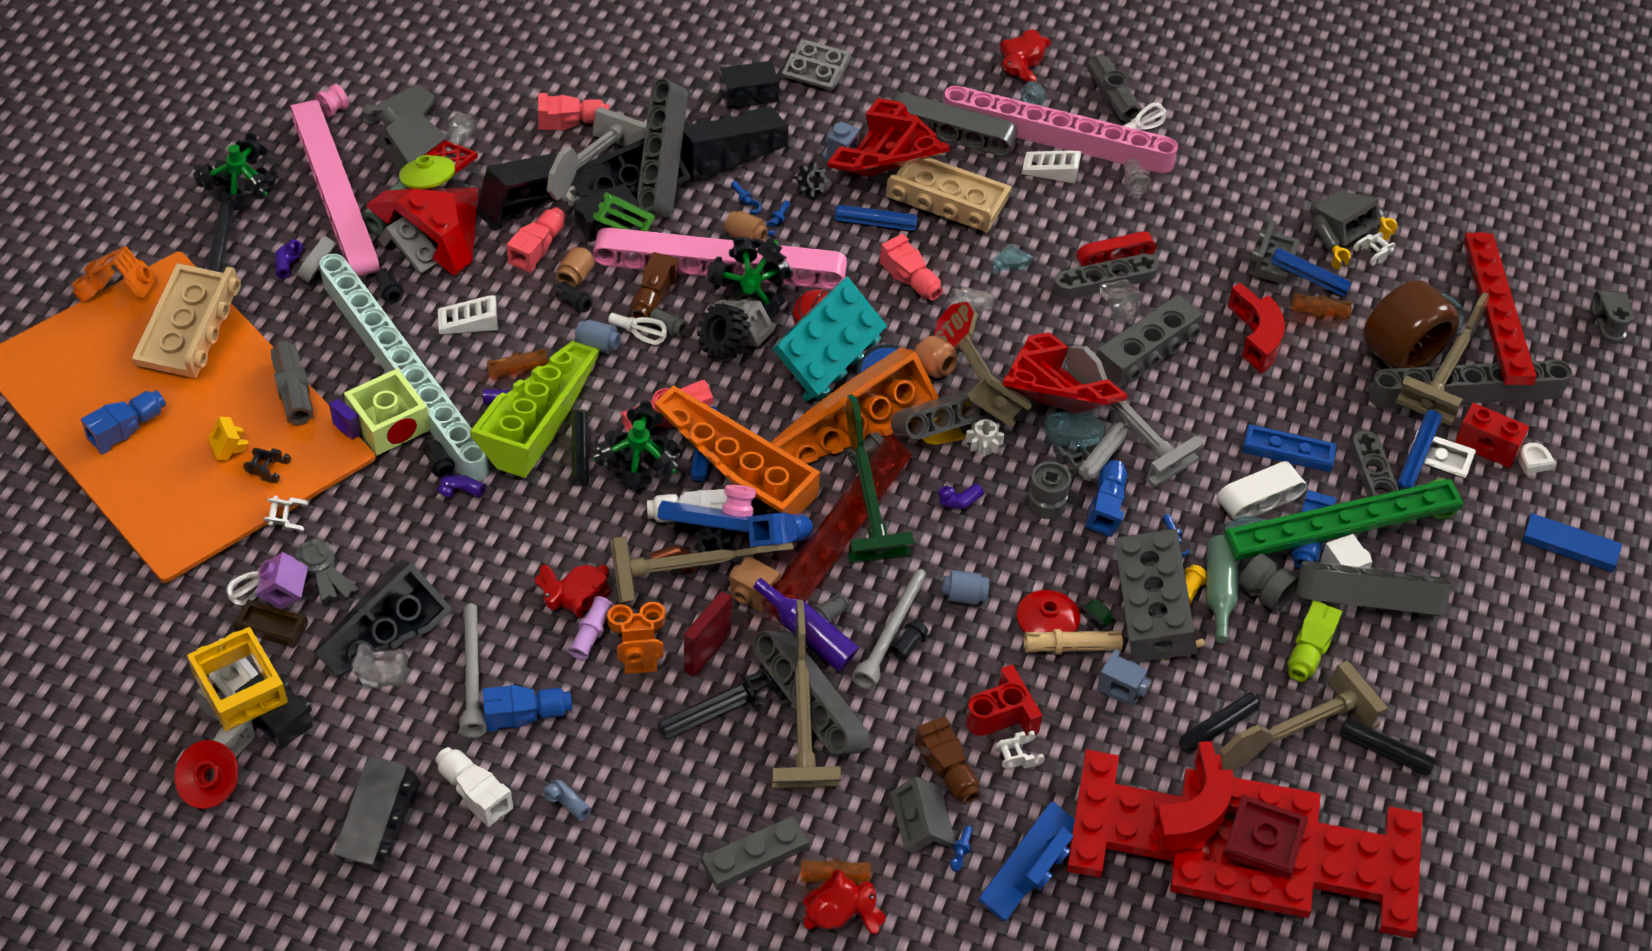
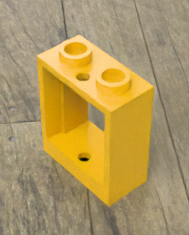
M250 627L233 632L227 637L210 645L202 646L187 655L192 673L225 732L288 703L283 682ZM251 655L265 680L220 700L207 675Z

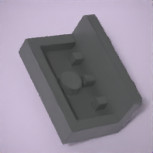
M1270 220L1268 228H1262L1257 244L1261 245V248L1255 247L1250 263L1255 264L1253 276L1286 285L1290 272L1272 264L1271 258L1277 248L1296 256L1300 239L1274 232L1276 221Z

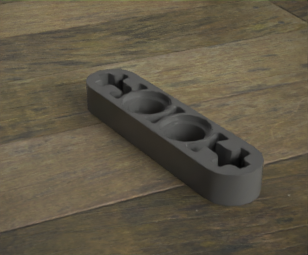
M1139 254L1063 270L1056 274L1053 289L1056 295L1067 299L1149 282L1157 276L1159 261L1153 255ZM1121 270L1127 275L1116 276L1113 274V271ZM1096 276L1100 279V281L1092 282L1089 281L1086 277Z
M1370 431L1357 432L1353 437L1350 451L1367 497L1379 495L1375 491L1376 488H1384L1389 492L1398 491L1399 489L1378 436ZM1376 465L1381 469V472H1371L1366 466ZM1403 523L1382 527V529L1396 531L1402 527Z

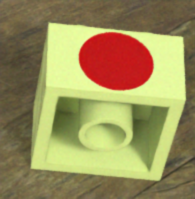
M398 368L344 392L345 403L358 414L360 433L376 456L431 430L426 404Z

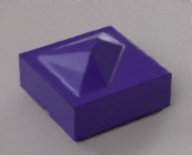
M340 399L331 402L329 407L333 425L351 440L361 435L358 414Z

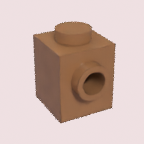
M747 556L741 565L737 564L732 569L729 575L730 596L734 597L740 604H747L762 613L770 602L756 591L753 586L759 578H762L780 592V572Z

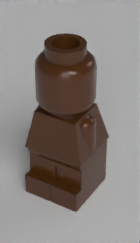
M653 252L646 267H644L641 289L636 292L630 304L631 316L633 318H649L654 308H657L660 302L668 295L670 285H675L679 279V259Z
M944 715L918 726L914 743L926 761L927 766L944 779L947 788L955 799L961 800L963 804L975 801L980 796L978 790L979 780L971 767L965 764L966 757L960 740L950 728L951 724Z

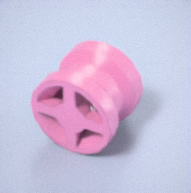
M336 83L329 86L328 91H320L315 94V99L318 100L326 117L335 115L338 109L344 110L349 107L346 93Z
M726 485L724 493L727 499L722 506V512L738 517L752 516L754 508L751 506V501L755 498L756 490L743 485Z

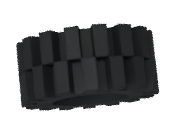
M716 303L714 306L708 307L709 313L704 312L702 314L704 321H699L698 326H702V329L697 331V336L702 337L698 340L699 345L703 346L701 348L702 351L708 355L724 359L736 358L737 354L744 352L742 346L747 347L749 343L745 340L746 336L751 337V332L747 331V328L751 327V322L746 321L749 316L744 313L743 309L726 304ZM726 324V333L722 339V330Z

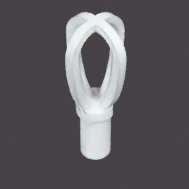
M1158 102L1150 103L1131 122L1124 126L1137 130L1155 128L1164 123L1167 111ZM1153 107H1157V108H1158V110H1155V111H1153V112H1151V113L1145 115L1144 117H1142V116H1143L1148 110H1150L1151 108H1153ZM1161 116V118H1160L1159 121H1156V122H1154V123H1152V124L1143 125V124H1145V123H1147V122H1149V121H1151V120H1153V119H1155V118Z
M611 313L609 316V324L632 332L637 338L646 343L659 345L667 337V327L661 320L646 317L628 318L615 313ZM638 323L657 324L660 325L662 331L642 326ZM637 329L658 335L660 338L658 340L650 339L639 333Z
M259 571L243 574L229 582L227 597L232 603L243 606L247 600L253 601L257 597L256 589L246 599H237L258 585ZM257 577L233 591V587L237 583L248 578Z

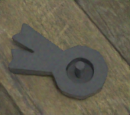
M313 538L300 544L295 554V559L308 566L306 575L316 578L322 604L328 601L337 602V594L334 588L345 600H348L351 594L358 593L357 586L333 567L335 554L328 542Z

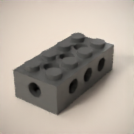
M1177 529L1114 538L1133 662L1197 654Z

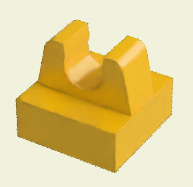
M219 417L208 437L217 460L228 461L232 454L243 453L248 445V440L240 439L244 432L243 429L234 426L231 417Z

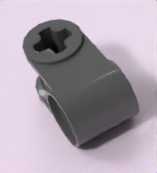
M1596 291L1592 298V312L1596 317L1600 335L1606 341L1612 343L1624 341L1627 335L1626 327L1631 324L1634 318L1627 292Z

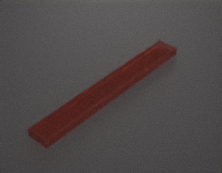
M894 434L886 436L869 459L878 501L912 456ZM859 475L856 476L774 586V589L783 596L806 601L867 518ZM765 598L762 604L781 623L776 607Z

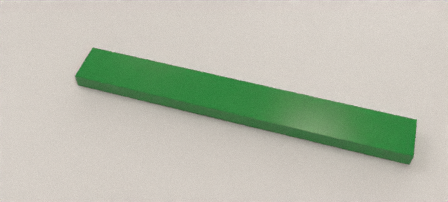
M1447 479L1225 530L1224 537L1235 561L1255 557L1259 554H1268L1460 510L1464 503L1452 480Z

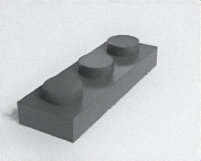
M791 816L702 856L701 864L718 891L808 850L809 841L795 818Z

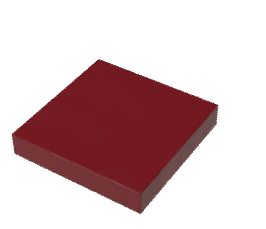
M723 591L719 593L684 633V671L693 678L731 635L732 596Z
M1242 795L1223 856L1290 879L1309 817Z

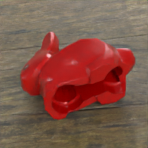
M1030 29L1025 31L1022 36L1003 40L999 48L1001 54L1005 57L1001 63L1003 71L1011 76H1019L1024 81L1028 80L1035 84L1037 78L1028 67L1039 65L1043 60L1045 50L1051 44L1050 39L1041 37L1038 31Z
M545 564L540 567V574L534 579L535 584L544 590V603L549 609L554 611L563 606L579 619H582L585 616V612L591 608L595 597L601 596L606 598L611 591L607 584L609 568L606 565L599 567L591 565L574 567L563 580L559 581L551 568Z
M839 868L832 872L830 879L818 889L812 890L803 899L805 906L803 925L807 930L814 927L826 930L842 928L854 914H858L866 929L871 934H877L879 926L884 924L886 916L875 906L877 895L873 884L869 881H863L857 885L853 880L847 878Z

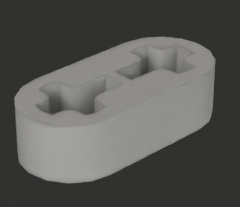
M324 235L305 259L296 276L309 284L320 270L319 263L322 257L331 254L337 243Z

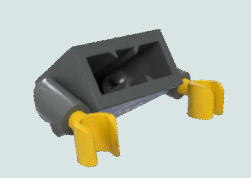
M1340 191L1324 201L1315 199L1310 206V212L1315 218L1314 228L1328 251L1332 250L1334 253L1331 265L1337 270L1342 265L1341 260L1344 261L1345 265H1348L1351 258L1350 251L1340 248V244L1343 246L1349 244L1377 225H1380L1377 233H1383L1382 239L1388 240L1397 230V222L1394 219H1385L1383 217L1385 213L1379 208V199L1367 195Z

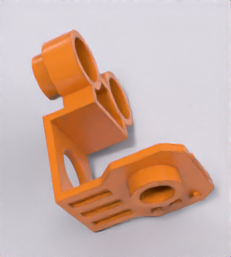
M124 246L86 265L83 269L86 274L75 280L71 286L74 289L73 293L80 302L86 301L95 295L98 290L106 286L115 273L111 266L115 265L123 275L127 288L136 298L142 299L155 283L154 274L143 260L136 259L128 247Z
M648 602L641 607L640 613L635 614L627 605L617 604L612 606L607 613L608 626L615 633L622 634V643L617 645V658L624 663L625 674L657 672V660L664 656L663 642L655 639L654 631L659 630L665 624L666 611L664 606L658 602Z

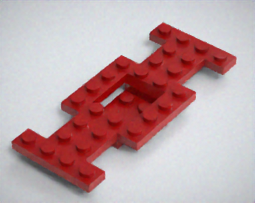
M1086 749L1067 872L1101 878L1106 849L1172 861L1170 892L1309 918L1311 913L1313 889L1380 901L1378 932L1414 939L1417 933L1423 813L1388 807L1385 815L1384 835L1318 822L1320 793L1234 777V788L1227 813L1236 814L1241 796L1245 795L1309 817L1290 879L1223 856L1233 821L1224 819L1219 829L1209 839L1195 847L1182 851L1160 853L1153 824L1157 807L1160 804L1183 803L1197 797L1201 792L1196 770L1186 768L1181 796L1115 784L1119 755Z

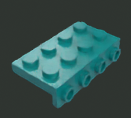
M847 276L841 279L772 349L806 390L802 396L804 401L806 402L813 398L818 401L830 391L828 386L832 382H838L848 373L845 368L849 364L852 366L864 357L862 351L866 347H872L882 338L879 334L887 325Z

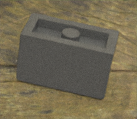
M914 776L890 792L905 851L914 854L933 841L947 847L954 845L955 839L940 786Z

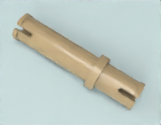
M1053 629L1052 632H1025L1024 648L1025 653L1053 652L1054 655H1061L1062 652L1114 651V649L1122 651L1123 637L1120 630L1062 632L1061 629Z

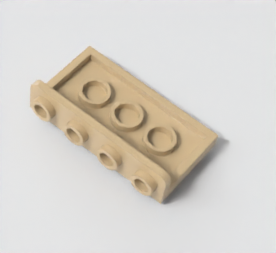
M927 158L901 166L896 175H890L887 180L886 197L988 233L1010 197L1012 186L932 158Z
M177 263L132 356L134 365L197 378L200 369L204 368L207 363L208 351L211 345L218 339L219 327L223 319L225 320L228 317L230 303L233 297L239 293L241 282L235 269L227 267L224 273Z

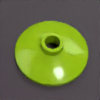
M422 155L407 163L400 170V182L412 189L433 188L447 182L454 175L455 165L447 157Z

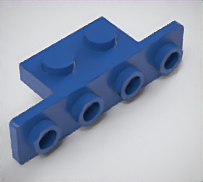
M1050 802L979 896L978 901L1001 921L1007 920L1028 892L1033 888L1041 890L1049 881L1052 874L1048 870L1053 863L1058 866L1068 855L1070 849L1067 847V844L1074 836L1071 832L1075 819L1055 802Z

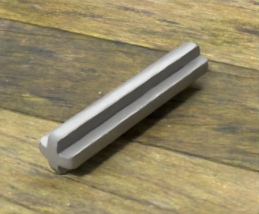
M1118 422L1117 425H1113L1079 467V474L1083 476L1084 480L1089 481L1091 478H1095L1128 436L1129 430L1124 427V423Z

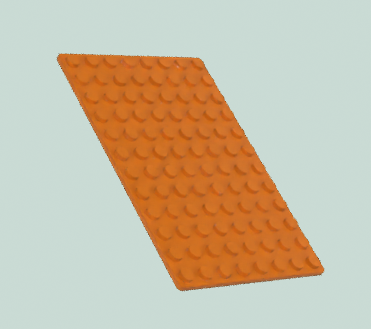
M175 252L148 266L154 274L155 283L142 299L136 298L123 279L96 293L88 300L79 302L0 343V394L162 583L174 580L267 525L269 522L263 520L264 517H269L271 503L267 502V498L278 496V499L287 501L292 497L308 501L375 461V453L359 436L351 440L333 425L329 405L309 384L310 393L308 395L313 409V418L307 424L300 426L287 422L283 401L279 399L274 377L276 372L271 358V349L274 347L232 303H230L228 317L225 320L223 319L219 327L218 339L211 345L208 351L207 363L204 368L200 369L197 378L134 365L132 356L176 264L196 267L183 252ZM157 390L164 398L166 406L161 408V413L146 423L139 422L140 427L125 441L123 440L112 445L111 450L103 455L88 441L81 418L103 407V405L124 401L128 404L130 399L144 391L152 393ZM219 417H231L233 425L241 427L244 431L240 439L248 440L245 451L232 454L228 461L216 459L208 440ZM253 448L271 451L273 448L280 450L283 457L286 453L291 456V461L288 464L270 462L266 468L271 472V476L274 473L280 476L277 483L263 481L260 476L247 473L243 468L244 463L251 462L254 457L252 455ZM259 460L257 464L263 466L265 461ZM298 504L297 506L291 505L289 507V511L298 507L301 504ZM277 506L275 518L283 515L284 506Z

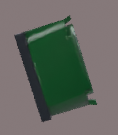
M1092 598L1085 606L1083 604L1080 606V614L1100 631L1115 620L1109 613L1111 610L1098 599L1095 601Z

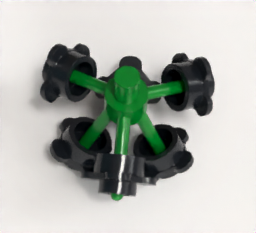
M248 132L245 135V139L242 141L238 140L235 145H230L226 161H217L214 165L215 169L209 163L194 165L195 172H193V176L200 188L203 187L208 191L214 189L213 185L230 187L229 189L222 190V196H218L217 201L231 203L234 207L233 211L241 210V206L250 205L249 201H245V192L238 189L241 185L239 181L240 175L244 174L249 180L245 185V189L248 191L246 194L247 199L252 197L263 199L274 188L275 180L278 178V173L275 170L269 172L264 167L254 170L247 164V162L255 164L257 158L268 153L267 147L261 144L257 139V135L253 132Z
M737 237L733 240L734 246L729 250V256L735 258L737 262L744 264V273H732V266L728 263H723L722 257L717 256L714 263L708 268V281L714 285L713 287L716 290L730 283L733 289L731 295L736 301H740L746 296H757L755 301H761L769 318H772L779 312L780 306L785 303V298L782 295L776 296L772 290L763 292L760 288L761 283L767 279L776 286H781L786 278L790 279L793 277V270L785 261L787 257L780 253L783 247L778 244L777 240L772 241L768 238L766 242H763L760 239ZM757 253H759L763 258L756 269L751 268L750 262H753L757 258Z
M648 400L641 401L638 407L635 409L630 408L627 411V418L631 420L633 426L629 432L615 433L611 430L605 434V441L601 443L598 440L594 441L596 448L592 450L594 455L593 461L597 462L600 467L605 465L607 470L610 471L611 465L618 462V459H622L625 462L632 460L631 464L623 465L622 473L618 472L615 474V478L623 481V485L629 489H640L642 484L652 483V478L646 476L647 468L639 465V456L642 451H645L646 454L644 458L645 463L657 472L654 475L655 478L662 474L668 477L670 474H674L679 466L676 459L681 454L679 452L676 455L673 454L677 449V444L674 440L667 442L660 437L650 439L649 431L655 427V424L659 425L662 423L663 415L656 412L652 407V403Z

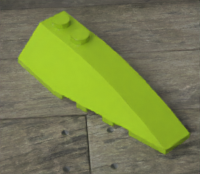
M571 341L549 358V363L542 367L537 366L531 371L529 378L524 381L518 380L513 384V389L507 394L502 392L493 400L470 431V436L497 469L523 478L527 477L551 443L575 403L599 355V349Z

